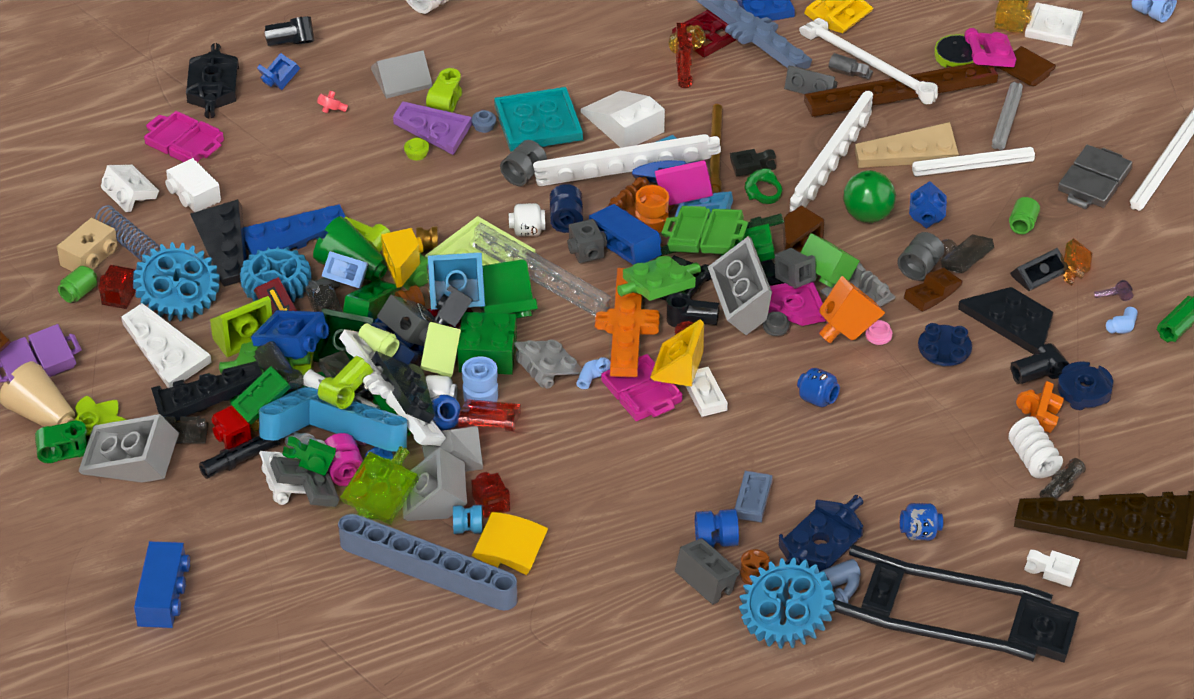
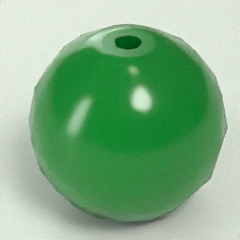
M873 170L862 171L852 176L844 188L843 201L847 212L857 221L865 223L878 222L885 219L894 208L896 192L892 181L883 173Z

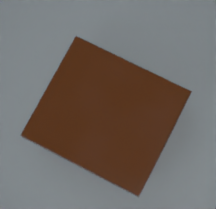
M1023 46L1013 51L1016 57L1014 67L997 66L1029 86H1037L1048 78L1050 72L1056 67L1052 62Z

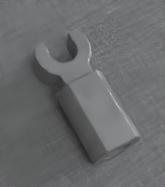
M836 53L831 56L828 65L832 71L851 77L857 75L866 80H870L873 70L869 69V65L858 63L855 59Z

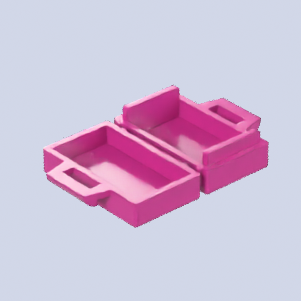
M175 111L169 117L162 115L155 117L146 125L150 132L144 136L146 145L169 154L171 157L182 162L192 158L198 162L203 157L207 158L222 145L220 143L224 141L223 132L218 128L203 121L198 123L197 120L178 111Z
M648 354L640 356L638 359L637 377L610 376V370L601 373L603 384L617 400H620L621 405L635 421L651 415L652 417L659 416L675 409L674 405L682 402V393L674 384L658 382L650 378L655 362Z

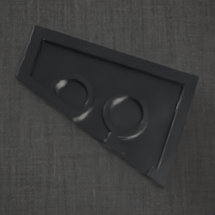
M376 351L371 360L375 366L382 367L383 372L381 376L384 381L390 382L395 389L392 393L405 414L430 424L435 413L424 371L415 364L408 365Z

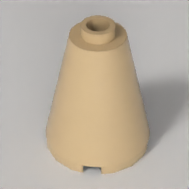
M34 361L27 362L18 367L11 374L15 378L10 384L5 381L0 390V403L5 408L43 427L75 421L73 409L43 367Z

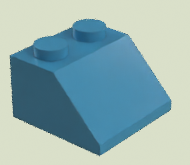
M482 252L428 256L431 310L437 309L435 306L443 294L449 296L451 293L447 290L449 284L473 299L469 307L485 306Z

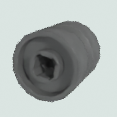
M524 140L501 162L500 169L508 182L515 186H523L535 174L533 164L537 161L547 160V156L538 143L532 140Z
M928 232L918 233L898 257L897 264L899 269L912 280L920 281L925 279L926 274L930 273L944 255L943 243L934 234Z

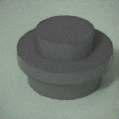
M781 312L769 313L767 320L763 322L764 331L770 335L780 336L789 331V320Z

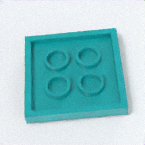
M566 87L494 98V106L510 152L524 140H532L541 147L583 140V131Z

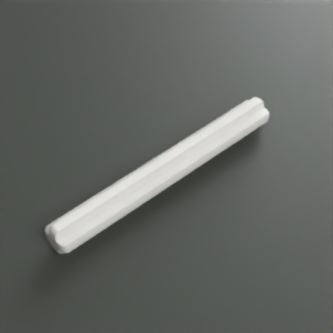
M1032 147L916 161L912 164V171L914 176L918 177L1033 162L1035 152Z

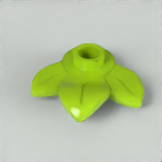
M85 396L77 402L75 407L77 414L75 420L82 421L87 429L85 436L91 435L95 425L126 419L117 416L119 410L117 400L96 404L91 397Z

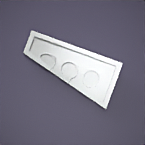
M143 303L121 316L124 327L168 388L173 387V382L183 379L185 381L212 363L209 353Z

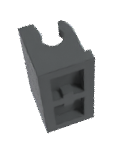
M702 538L680 547L675 572L706 600L714 605L719 602L723 589L728 596L732 593L736 577L740 573L735 566Z

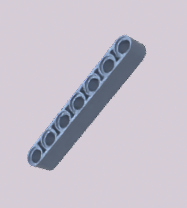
M347 514L340 518L338 522L340 546L349 553L498 610H510L518 602L517 579L514 574L356 514Z

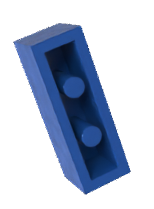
M615 204L589 215V220L594 219L600 232L604 231L607 239V246L605 247L632 265L646 263L662 255L660 234Z
M149 541L134 605L137 627L173 628L175 616H179L181 611L179 595L185 592L186 581L184 572H189L190 555H185L184 543Z

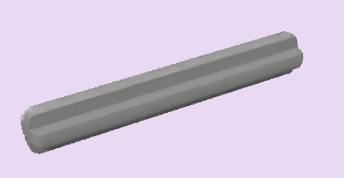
M1012 82L1009 86L991 146L993 149L1003 150L1005 148L1022 95L1023 85L1021 83Z

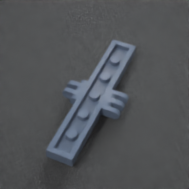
M696 0L729 24L725 28V32L729 35L732 34V37L736 40L738 39V42L741 44L753 42L786 68L789 65L802 69L810 68L812 59L804 54L801 49L789 43L785 37L778 35L775 32L778 29V24L772 22L770 18L760 19L755 17L752 13L740 7L734 0Z

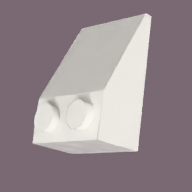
M620 90L581 108V113L620 148L638 145L664 133L665 109L650 96Z

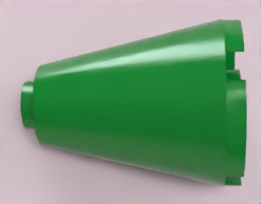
M338 216L324 229L328 232L324 240L319 237L313 250V258L318 263L325 265L331 251L368 263L369 265L364 277L366 280L374 282L377 279L381 280L388 270L385 258L347 219Z

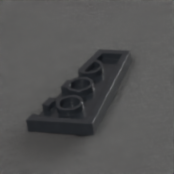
M237 199L191 213L190 215L208 255L212 258L213 265L217 266V274H219V279L223 286L241 282L240 272L243 267V261H246L247 257L240 201Z
M254 361L226 368L221 375L215 376L207 373L199 375V380L185 383L183 379L173 382V387L162 389L161 386L152 387L151 390L158 413L168 423L177 422L193 413L204 411L208 407L222 401H229L233 397L242 394L263 372L259 362Z

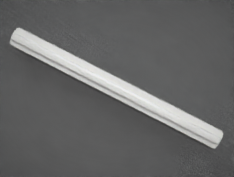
M1194 108L1131 198V209L1140 211L1144 208L1193 136Z

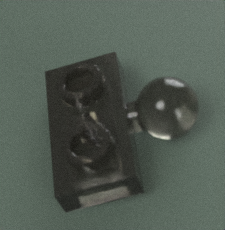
M972 234L958 246L951 239L942 240L941 242L945 249L943 258L940 260L942 268L954 271L955 273L968 271L972 265L984 258L987 253L995 248L993 239Z

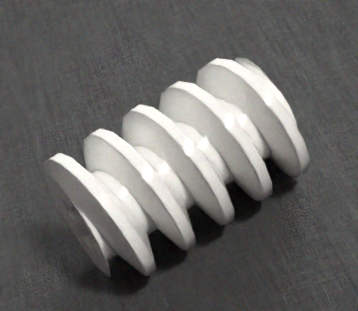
M1030 416L1016 422L1009 432L1008 439L1030 474L1035 478L1042 479L1058 472L1063 464V458L1059 456L1057 448L1049 440L1043 427L1039 425L1038 419Z

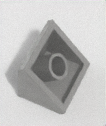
M424 50L380 60L371 66V70L386 99L432 87Z

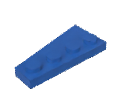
M340 204L254 224L244 227L245 245L250 255H256L257 250L266 251L267 247L270 249H276L277 246L280 249H285L286 247H289V249L294 247L301 249L307 246L308 241L314 238L317 240L319 237L325 238L328 232L324 229L338 216L343 218L346 216Z

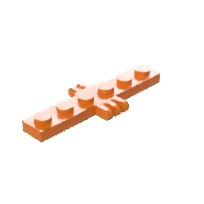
M617 268L615 307L608 309L607 312L600 311L596 313L595 328L606 330L607 333L613 334L610 376L637 377L640 334L655 335L659 332L660 313L657 310L642 309L641 294L634 292L623 296L618 294L617 286L627 284L628 282L623 279V269L625 268Z

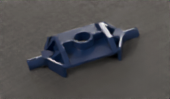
M854 495L846 504L817 499L815 501V509L785 538H783L782 534L779 535V548L787 558L785 561L786 565L790 564L792 558H795L798 565L804 560H807L809 568L816 564L819 573L824 569L830 568L851 548L852 544L854 545L863 536V525L855 514V511L863 505V499L860 496L858 498V495ZM824 540L827 542V544L821 543L818 545L814 543V541Z

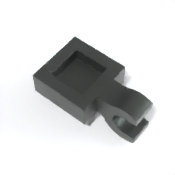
M755 149L730 153V161L736 177L752 174L756 170H760L761 167L763 169H776L775 161L771 160L776 159L775 152L772 149L761 153H756Z

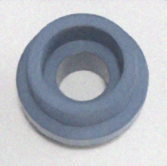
M481 110L472 116V125L478 132H490L496 124L495 114L487 110Z

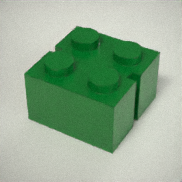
M465 312L462 316L457 349L459 373H462V366L467 360L480 356L492 359L497 365L498 374L513 375L516 351L514 342H517L516 314Z

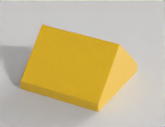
M701 319L662 343L650 376L652 380L692 387L704 348V322Z

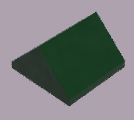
M322 308L325 321L329 327V334L326 339H320L316 344L313 361L345 367L354 357L346 351V346L339 337L344 330L359 332L360 328L366 323L372 326L375 323V318Z

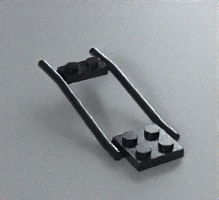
M852 544L849 552L850 556L876 565L861 608L835 599L833 600L834 612L885 629L1001 651L1032 662L1036 654L1065 662L1079 612L1051 603L1053 594L1022 584L907 563ZM909 574L1021 596L1008 641L890 618L889 616L903 575Z

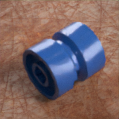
M736 509L719 510L716 515L712 511H696V540L702 538L713 548L716 543H719L722 547L738 546L739 527Z

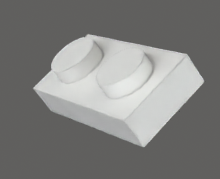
M709 367L697 369L692 387L686 386L701 417L727 411L728 403Z

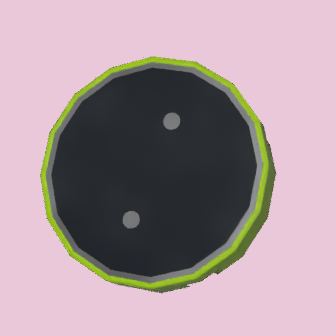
M948 35L936 43L934 56L941 66L947 68V65L955 67L974 63L971 46L966 42L964 35Z

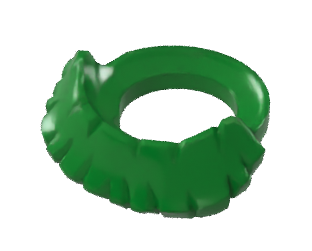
M771 169L756 170L750 174V177L745 182L744 188L749 200L756 199L764 204H773L781 198L782 186ZM764 181L773 184L777 189V193L773 196L763 195L758 190L756 183Z

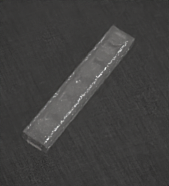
M480 223L475 228L473 247L501 263L525 260L531 280L596 316L597 312H607L610 309L612 297L604 291L595 288L581 278L574 276L560 266L551 263L537 253L530 251L483 223Z

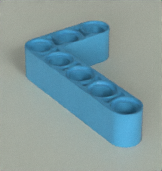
M304 387L297 389L259 409V436L265 440H279L308 425H312L336 434L348 433L357 441L387 451L396 452L407 448L406 418L353 401L346 409H339L321 400L318 397V389Z

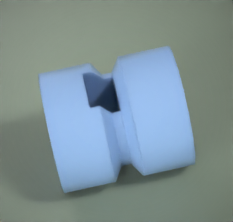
M1132 0V8L1143 14H1149L1151 18L1161 23L1170 18L1177 4V0Z
M480 356L473 357L462 366L463 398L473 408H487L498 400V370L496 363L492 359Z

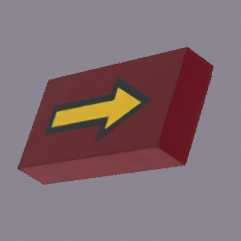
M279 277L254 289L258 299L269 296L271 299L272 315L276 310L297 311Z

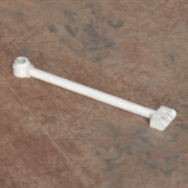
M817 18L813 22L811 21L799 28L801 35L812 40L819 36L914 89L922 103L932 104L937 99L938 86L935 83L920 82L828 31V22L823 19Z

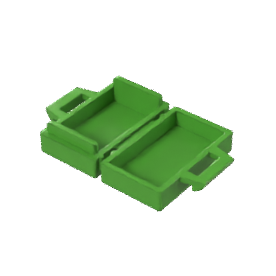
M681 206L677 217L666 219L662 235L666 238L670 237L668 248L671 252L699 253L701 249L702 253L725 254L734 247L737 239L739 241L743 239L748 221L743 220L742 210L712 209L711 212L709 208L703 206ZM673 222H675L674 227H673V230H672V232H671V231H670L671 225H672Z

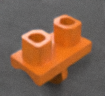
M1046 381L1042 393L1035 394L1033 390L1021 392L1017 397L1016 404L1024 414L1030 413V416L1037 418L1039 425L1043 427L1044 431L1051 433L1057 425L1059 417L1056 414L1060 410L1064 398L1052 393L1054 384Z

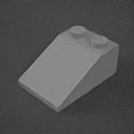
M161 414L95 425L90 435L79 472L83 475L141 483L164 479L179 433Z

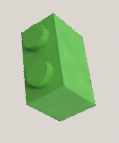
M812 233L800 252L806 256H815L816 278L818 275L821 276L819 281L831 288L834 287L841 276L850 280L860 260L831 242Z

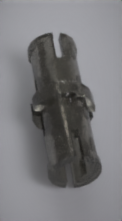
M1078 458L1071 459L1061 471H1057L1052 476V481L1040 491V498L1054 497L1058 499L1064 492H1069L1074 486V481L1085 472L1086 467L1084 463Z

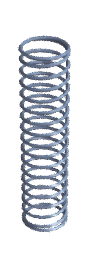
M104 206L96 213L95 219L97 220L99 212L105 207H110L101 214L99 221L101 222V218L106 211L112 210L104 218L103 223L108 215L112 213L111 218L105 224L110 225L112 223L111 227H115V231L119 229L116 234L117 241L141 261L142 258L140 256L142 255H140V252L144 250L143 254H146L152 245H155L153 249L158 248L157 252L160 251V246L155 241L145 235L144 232L134 226L133 223L123 217L112 206Z

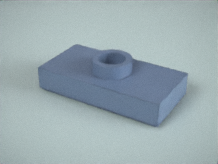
M750 471L744 472L735 505L738 519L762 523L773 475Z

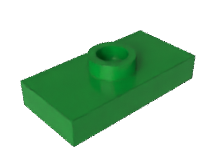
M270 366L231 405L252 425L259 418V409L279 399L291 386Z

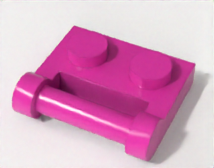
M969 28L965 31L964 37L971 46L972 59L975 64L1003 67L1015 66L1016 57L1007 35L1000 32H993L992 34L978 33L975 28Z

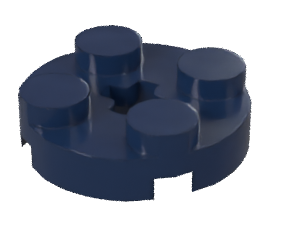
M1074 362L1062 369L1057 389L1061 397L1069 402L1073 409L1083 410L1085 408L1097 407L1110 401L1113 378L1109 371L1100 365L1097 369L1091 367L1090 362Z

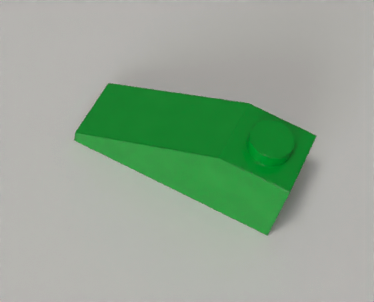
M376 280L346 295L343 312L375 318L376 320L378 318L377 315L390 295L395 296V292L401 290V287L397 288L393 283Z

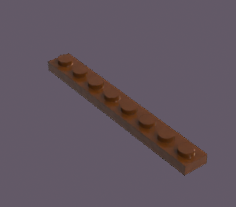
M975 63L909 75L920 82L935 83L938 86V94L997 83L998 74L993 66ZM889 78L804 94V103L813 117L851 110L865 91L873 93L872 106L917 98L918 94L914 89L898 80Z

